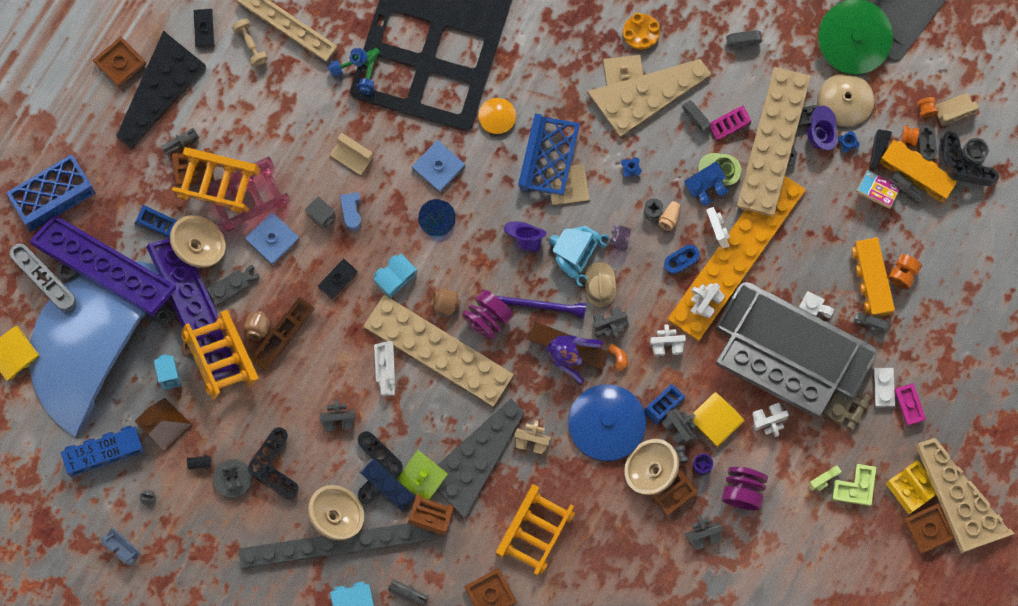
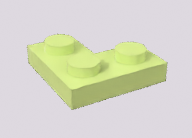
M857 464L854 483L835 480L832 500L871 506L876 467Z

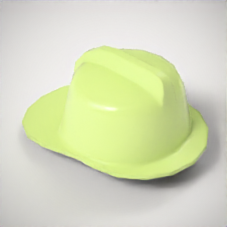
M709 153L700 160L699 171L716 161L718 162L727 177L722 180L724 185L736 183L743 169L735 157L727 154Z

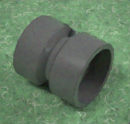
M980 138L968 140L962 149L965 163L980 166L989 152L987 143Z

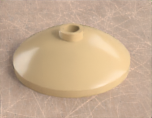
M846 73L836 74L827 79L821 86L818 94V106H827L833 111L836 117V126L851 128L862 124L868 119L874 107V94L869 84L861 77ZM849 94L851 98L847 99L844 95Z
M196 215L185 216L174 224L170 232V243L175 254L191 266L199 268L210 267L219 262L224 255L226 243L223 233L216 224L207 218Z
M650 439L640 443L629 454L625 464V478L628 485L642 495H655L664 491L672 484L678 473V454L672 445L661 439Z
M327 485L318 489L310 498L308 504L310 521L315 529L325 537L333 540H347L355 536L362 528L364 522L363 507L359 499L348 489L337 485Z

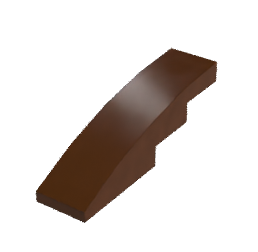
M298 297L276 327L272 328L251 360L264 370H268L307 321L315 307L302 297Z
M533 322L527 340L547 349L548 344L556 337L568 336L569 334L538 322ZM576 344L578 354L583 363L598 370L602 368L608 351L578 346Z

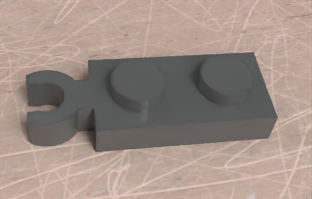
M248 266L244 273L239 269L207 288L208 293L217 306L250 287L248 281H256L260 277L258 273L254 276L249 274L250 271L254 270V266Z

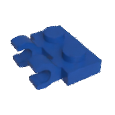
M717 161L684 181L693 197L699 195L703 206L713 202L706 191L712 186H715L719 196L729 192L722 181L727 177Z

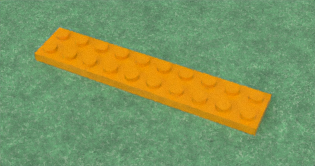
M785 176L774 217L744 210L729 231L730 238L727 239L729 247L722 249L721 245H719L667 318V321L699 342L806 189ZM709 283L720 285L719 290L725 297L719 304L712 300L709 302L708 305L714 309L711 317L705 318L700 314L694 315L691 312L695 305L691 300L694 296L691 289L693 287L699 289L702 284L707 288Z

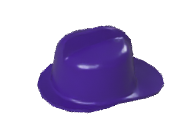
M818 106L812 113L811 126L808 129L807 136L814 148L831 150L837 143L836 117L827 106Z
M513 221L504 225L505 233L515 238L516 244L520 249L531 252L539 251L541 240L546 236L545 230L520 221Z

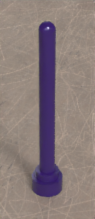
M497 296L507 305L569 312L577 315V318L585 317L586 303L578 302V304L566 305Z

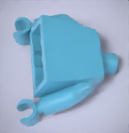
M586 226L573 229L566 228L560 237L552 235L549 239V245L554 247L553 252L556 255L555 260L559 267L570 278L576 279L575 283L578 287H583L578 281L579 278H583L586 282L588 280L585 275H579L578 272H582L596 245L598 244L599 247L605 248L607 244L603 243L601 239L609 241L607 234L600 236L598 232Z

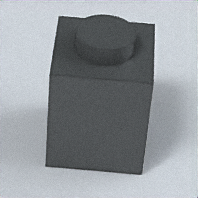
M319 196L305 209L306 214L322 229L326 226L329 227L335 221V211Z

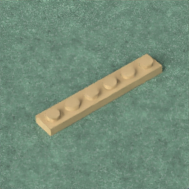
M236 0L237 3L326 63L338 49L337 45L270 0Z

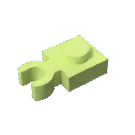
M836 465L812 480L808 486L811 491L815 489L821 491L828 486L827 482L830 479L836 477L842 471Z

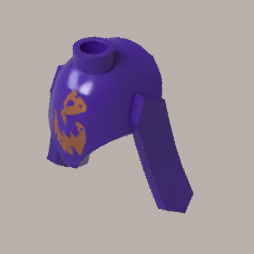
M572 335L556 337L547 347V352L553 361V365L567 373L579 385H582L585 380L581 378L579 372L568 367L579 365L582 362L576 344L578 346L601 349L603 342Z

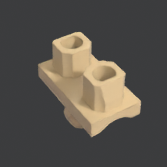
M535 420L534 425L526 423L525 429L532 432L517 428L515 437H517L516 448L526 449L529 440L535 442L533 452L543 454L546 446L550 443L551 437L536 433L544 434L545 428L539 427V421Z

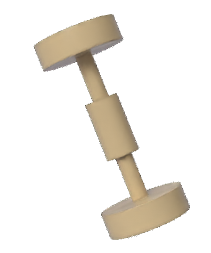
M242 19L234 23L232 29L235 34L243 32L244 40L249 50H252L254 54L249 59L252 67H256L266 62L268 56L266 52L257 53L254 41L246 32L251 24L248 19Z

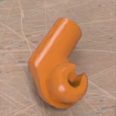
M612 343L607 351L616 357L617 363L615 368L623 371L628 365L627 355L625 351Z

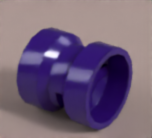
M699 454L693 462V470L700 476L707 475L713 467V460L708 454Z

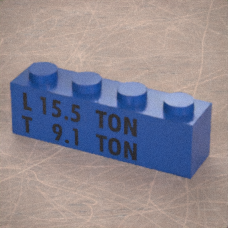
M127 426L120 429L121 432L115 434L109 432L103 434L100 439L95 440L92 438L85 440L82 445L65 447V450L61 451L67 474L72 477L143 453L144 449L136 427Z

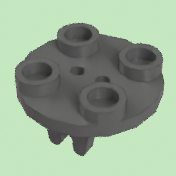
M236 459L226 460L215 469L213 484L222 496L236 498L245 494L251 487L252 476L248 472V466L242 461Z

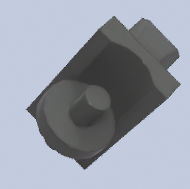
M615 307L610 310L611 317L604 318L603 313L594 315L593 325L596 337L613 335L614 339H618V333L624 331V327L629 326L626 311L622 312L619 307Z
M334 399L333 405H327V411L335 410V412L320 413V422H323L325 431L335 430L334 420H342L343 429H352L355 410L339 411L347 409L346 403L339 404L338 399Z
M677 408L666 413L668 416L662 421V424L667 430L674 426L678 429L679 432L673 435V439L677 444L693 440L697 437L692 430L696 427L692 421L696 418L694 413L688 415L685 410L680 413Z
M701 515L696 516L697 522L691 524L692 529L695 530L685 533L686 539L695 550L705 547L702 538L709 536L712 544L721 542V531L723 529L722 525H719L718 522L711 524L710 518L703 520Z

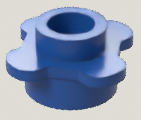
M853 131L838 137V142L841 143L843 152L847 153L850 149H857L860 145Z
M634 157L630 160H622L621 165L624 167L623 175L625 177L641 174L642 169L639 168V158Z

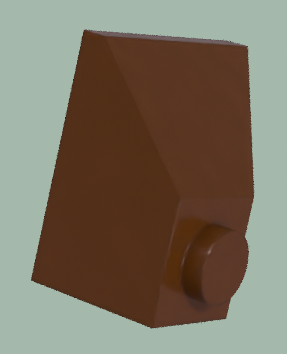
M166 398L148 407L135 420V423L164 452L192 426Z

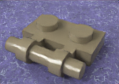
M858 390L851 401L836 393L824 416L840 425L845 418L849 421L846 427L854 430L855 426L859 425L862 413L869 407L868 402L871 396L864 394L862 399L856 397L860 391ZM852 404L857 406L854 414L848 412Z

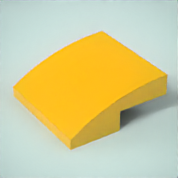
M18 326L13 327L0 337V373L6 381H10L23 368L29 367L40 356Z
M716 392L694 412L696 418L692 420L696 428L717 448L745 422L738 412Z
M918 460L885 483L908 514H911L936 496L929 476Z

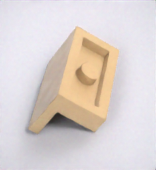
M968 93L935 105L939 111L937 117L942 127L976 114L979 109L977 101L972 103Z
M341 132L337 138L338 143L330 153V156L358 175H362L373 159V152Z

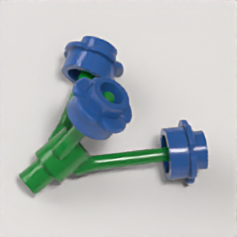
M354 48L350 52V61L341 65L338 60L330 61L331 65H328L332 76L336 75V78L343 74L342 68L353 64L357 67L362 66V64L368 66L366 78L359 80L357 88L363 94H370V92L375 90L374 81L370 80L374 61L380 54L378 48H374L372 51L369 50L367 53L361 48Z

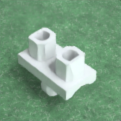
M709 283L707 288L702 284L699 289L696 287L691 289V292L694 294L691 300L695 303L691 312L694 315L700 314L705 318L711 317L714 309L708 305L709 302L712 300L719 304L725 297L719 290L720 285Z
M668 324L664 325V330L657 331V336L664 337H651L649 341L654 356H664V346L672 347V355H682L686 341L685 335L669 336L676 335V329L669 330Z
M780 403L769 407L772 416L768 418L765 417L763 409L753 412L754 431L770 426V428L764 429L766 435L772 433L774 437H778V430L784 428L783 423L777 425L776 423L786 420L789 416L787 410L784 411Z

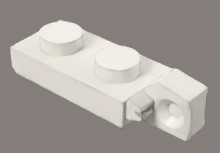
M386 341L374 345L376 382H379L381 395L392 396L395 394L393 342Z

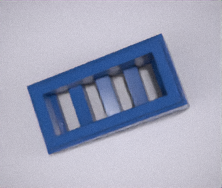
M143 205L134 224L170 238L171 229L177 220ZM145 213L149 214L146 222L143 221ZM154 216L156 217L153 225H151L149 223L152 217ZM161 219L163 220L161 227L158 228L156 226L159 220ZM169 222L170 226L166 232L164 228L166 223Z
M671 384L645 408V415L655 425H658L668 416L666 413L674 410L686 396ZM669 392L677 399L676 401L668 394ZM663 398H665L671 405L669 406V405L663 400ZM659 403L665 409V411H663L657 404Z

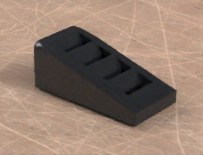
M878 129L875 133L869 166L870 170L874 171L892 136L891 131Z

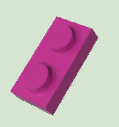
M911 383L894 389L906 425L910 426L925 421L926 417L914 384Z

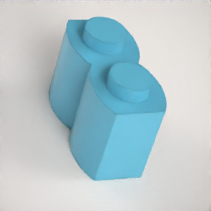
M402 254L394 255L388 261L389 265L387 267L378 269L374 274V283L389 298L394 296L417 274V269Z

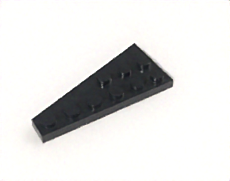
M164 30L116 135L130 149L140 141L206 68V65Z

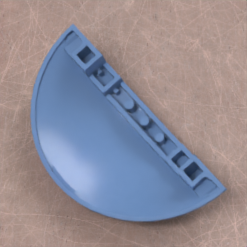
M135 261L158 275L154 264ZM81 274L76 275L64 284L76 299V306L73 310L62 312L50 299L42 309L36 321L30 342L40 356L29 366L32 383L41 404L58 425L75 437H77L95 407L96 403L94 400L104 385L103 381L141 318H144L146 312Z

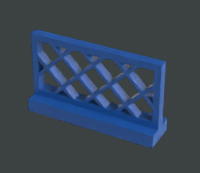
M534 114L518 182L520 190H534L564 196L580 123L543 117L542 114ZM546 123L554 124L557 129L547 134L545 131ZM566 127H574V133L566 138L562 130ZM560 132L564 140L555 145L551 137ZM549 139L553 147L544 152L541 149V144ZM567 142L570 150L562 156L558 148ZM556 150L560 157L551 163L546 155ZM545 157L549 165L540 170L537 166V161ZM563 160L566 167L558 173L554 165ZM552 168L556 175L546 180L542 173ZM538 175H541L545 181L539 186L532 185L533 179ZM557 178L562 182L560 190L552 189L550 183Z
M72 154L6 192L30 232L45 224L53 215L58 216L96 194ZM72 161L74 164L72 172L64 171V166ZM52 172L58 173L56 181L47 180L48 175ZM62 174L70 175L68 184L60 183ZM74 176L83 178V183L78 186L72 185ZM35 182L41 183L39 191L30 190L32 184ZM45 184L54 185L52 194L43 192ZM58 186L67 188L63 195H56ZM18 192L25 193L23 201L15 200L13 195ZM29 194L38 195L35 203L26 202ZM41 196L50 197L49 203L46 205L39 204ZM25 206L34 207L32 213L24 216Z

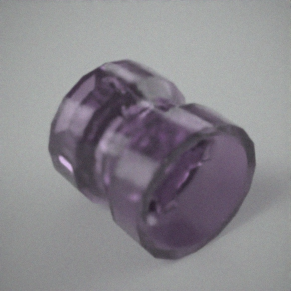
M613 226L611 232L613 237L610 239L609 246L616 249H627V238L630 236L631 229L624 226Z

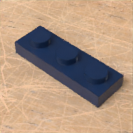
M371 458L359 472L402 512L415 498L411 492L374 458Z

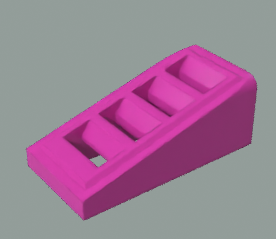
M741 106L712 121L710 129L716 141L750 126L751 119L744 106ZM739 114L741 115L743 122L740 121L738 117ZM731 118H734L737 125H733ZM724 121L727 122L730 129L727 130ZM718 124L720 125L721 129L723 130V133H721V134H720V132H719V130H718V128H717V126H716V125H718Z

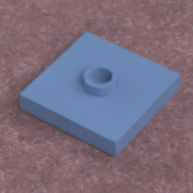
M437 140L416 161L412 169L440 193L465 167V163Z
M271 212L245 240L273 265L299 240V237Z

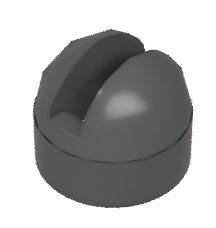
M149 489L142 491L140 494L142 504L146 506L154 504L156 500L155 493ZM143 495L152 496V499L145 498Z

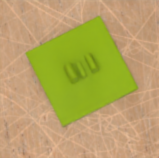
M417 450L396 480L415 496L419 494L422 495V498L430 500L448 474Z

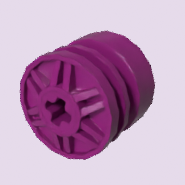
M483 289L475 298L479 308L470 304L468 306L470 311L465 310L462 316L474 331L489 340H493L495 338L494 332H500L496 322L506 325L514 314L497 296Z
M729 467L728 474L730 476L726 477V482L733 486L724 487L721 501L736 508L752 511L761 510L764 496L756 491H765L766 486L764 483H767L768 476L751 468Z

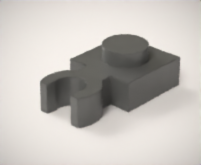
M857 312L853 321L857 324L865 325L867 328H870L869 331L876 334H884L889 323L873 316L868 317L860 312Z

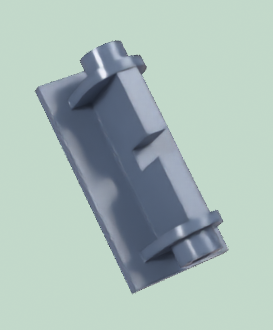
M113 527L107 535L105 534L100 539L103 546L111 552H117L115 556L125 565L133 566L141 554L135 546Z

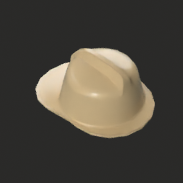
M593 263L585 272V276L588 279L587 282L585 281L587 299L597 307L608 306L616 297L614 271L606 263Z

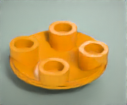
M633 14L623 27V37L626 43L635 49L643 50L652 47L660 36L659 23L647 14Z
M489 99L479 110V122L488 133L502 134L510 131L515 124L516 111L513 105L505 99Z

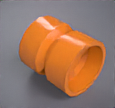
M901 254L895 264L897 267L892 269L888 279L894 285L909 290L915 280L913 276L918 275L922 264L909 255Z

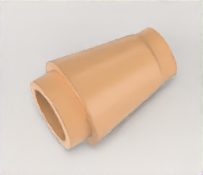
M671 202L658 218V225L662 229L671 231L672 228L676 227L681 205L677 202Z

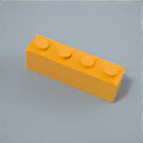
M893 140L879 162L892 172L896 173L898 171L909 181L912 180L913 185L942 203L945 202L957 183V180L951 179L947 172L941 170L935 162L925 160L919 152L909 150L901 141Z
M876 237L855 241L853 248H851V253L858 265L855 269L857 277L861 278L860 292L861 295L865 296L866 300L864 302L865 313H869V317L873 316L876 318L892 315L895 308L879 239Z

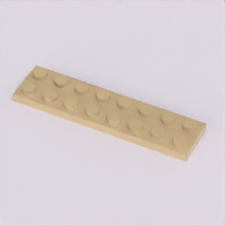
M774 67L737 208L774 217L811 79L810 75Z
M383 295L363 326L366 330L384 341H392L393 346L493 408L514 377V374L386 295Z

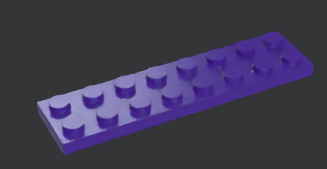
M53 215L30 240L33 247L152 317L176 290V285L56 215Z
M170 238L148 243L146 248L158 275L176 285V290L169 299L182 328H184L185 324L189 323L191 329L195 330L216 322L218 314L197 268L185 263L175 254ZM218 329L195 338L199 346L203 347L223 340L224 334L222 330ZM227 346L204 354L208 365L232 356V352ZM231 364L211 373L215 380L238 374L240 370L238 365Z

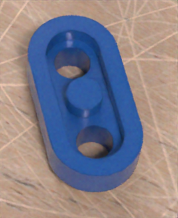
M686 245L669 255L664 262L666 272L675 275L695 264L700 256L698 248L694 245ZM691 253L693 257L687 258L686 254ZM676 263L677 267L672 268L670 264Z

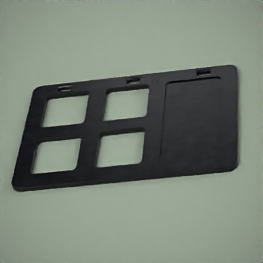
M379 0L363 50L367 53L369 50L372 51L374 48H378L380 54L377 57L415 67L416 72L408 97L405 99L375 90L370 92V94H363L359 92L360 89L357 88V84L362 79L359 78L362 68L367 70L368 66L362 64V66L357 67L350 88L351 97L359 101L467 131L471 129L512 0ZM391 12L431 23L421 53L385 44L381 41ZM379 15L385 17L383 26L377 25ZM445 27L484 38L475 68H469L435 57ZM430 73L440 74L470 84L460 114L427 106L420 102Z

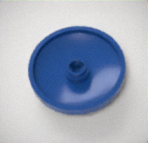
M603 384L587 389L575 400L570 410L568 426L572 441L583 454L594 460L611 462L627 457L641 443L646 428V417L641 403L630 391L620 386Z

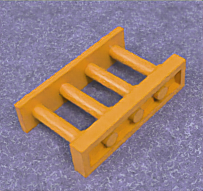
M185 147L183 155L188 159L189 164L182 187L172 188L177 198L183 200L192 198L228 207L236 213L248 212L249 208L242 204L249 178L252 175L259 176L261 169L258 165ZM202 162L206 163L207 167L199 193L189 191L196 164ZM217 166L223 167L224 174L217 197L206 195L214 169ZM234 171H239L242 174L235 202L226 200L224 198L231 174Z
M228 310L220 312L216 322L192 330L188 323L185 324L181 332L182 339L188 344L204 379L205 390L208 395H211L212 399L218 397L220 394L219 389L240 381L245 382L247 387L254 385L259 379ZM218 329L222 330L224 334L223 340L203 347L199 346L195 338ZM226 346L230 348L232 352L231 357L209 365L207 364L204 354ZM231 364L238 365L239 374L215 382L212 371Z
M532 484L495 555L502 559L504 555H511L534 567L536 569L534 576L537 577L539 573H544L548 565L545 563L566 522L570 523L575 512H573L574 506L570 504L568 510H565L541 497V494L538 493L540 487ZM532 503L535 505L538 503L562 516L563 519L559 527L532 514V511L529 510ZM523 520H528L553 533L554 536L551 542L547 544L522 531L523 528L520 525ZM519 537L545 551L540 562L513 548V545H511L513 538Z

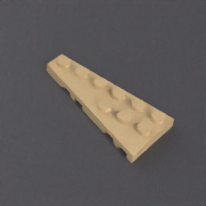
M698 59L587 91V94L619 138H621L708 78L711 73L702 60Z
M936 438L915 445L961 553L1015 534L1002 522L1003 519L1000 515H997L992 510L990 503L971 480L968 481L963 475L961 468L953 463L950 455Z

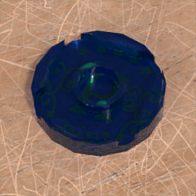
M440 199L427 201L422 205L418 214L420 228L424 233L432 237L447 235L452 231L456 221L454 208L450 203Z

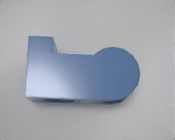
M359 192L340 195L346 228L350 231L359 230L362 226L361 217L356 209V205L361 204Z

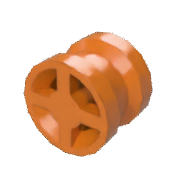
M928 97L917 101V106L921 110L919 113L921 118L931 117L939 113L938 108L935 107V97Z
M904 125L900 141L904 144L909 143L911 146H916L919 128L911 129Z

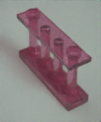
M270 156L253 164H257L261 169L259 175L264 176L274 199L263 202L253 181L256 175H252L247 186L257 205L256 207L248 210V212L242 211L239 215L229 219L224 207L214 204L222 220L221 223L217 224L221 232L232 231L236 225L275 207L282 208L290 201L287 193L281 195L270 173L271 169L274 168ZM239 171L231 174L227 188L234 202L237 195L236 187L240 184L242 174ZM222 178L209 184L206 195L217 197Z

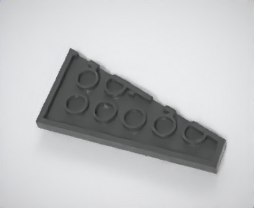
M512 398L437 464L448 474L437 490L454 506V509L464 519L524 415V411Z

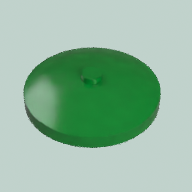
M846 0L833 6L822 18L818 28V46L823 58L831 67L842 73L859 75L876 69L885 61L892 47L893 31L888 17L875 4L865 0Z

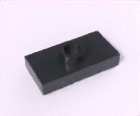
M193 10L196 47L215 46L213 10Z
M343 258L321 281L318 288L330 299H333L358 271Z

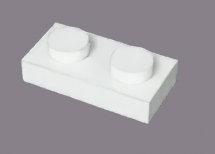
M714 207L707 209L722 249L729 247L727 239L730 236L726 227H722L724 220L721 213H716Z
M874 368L875 407H894L893 368Z

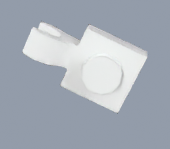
M807 291L799 306L800 309L814 316H817L819 313L828 319L831 318L834 311L833 308L822 305L825 299Z

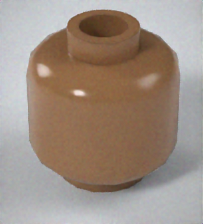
M445 288L435 291L431 300V306L434 307V310L446 315H452L455 310L458 311L461 304L457 292Z
M261 311L248 314L243 327L246 337L253 341L266 338L271 324L270 319Z

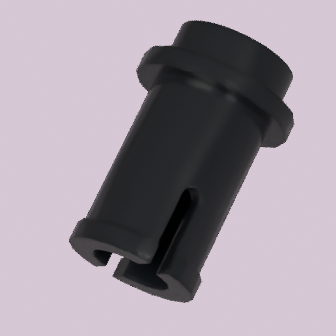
M207 454L201 457H187L188 470L212 467L211 456H207Z

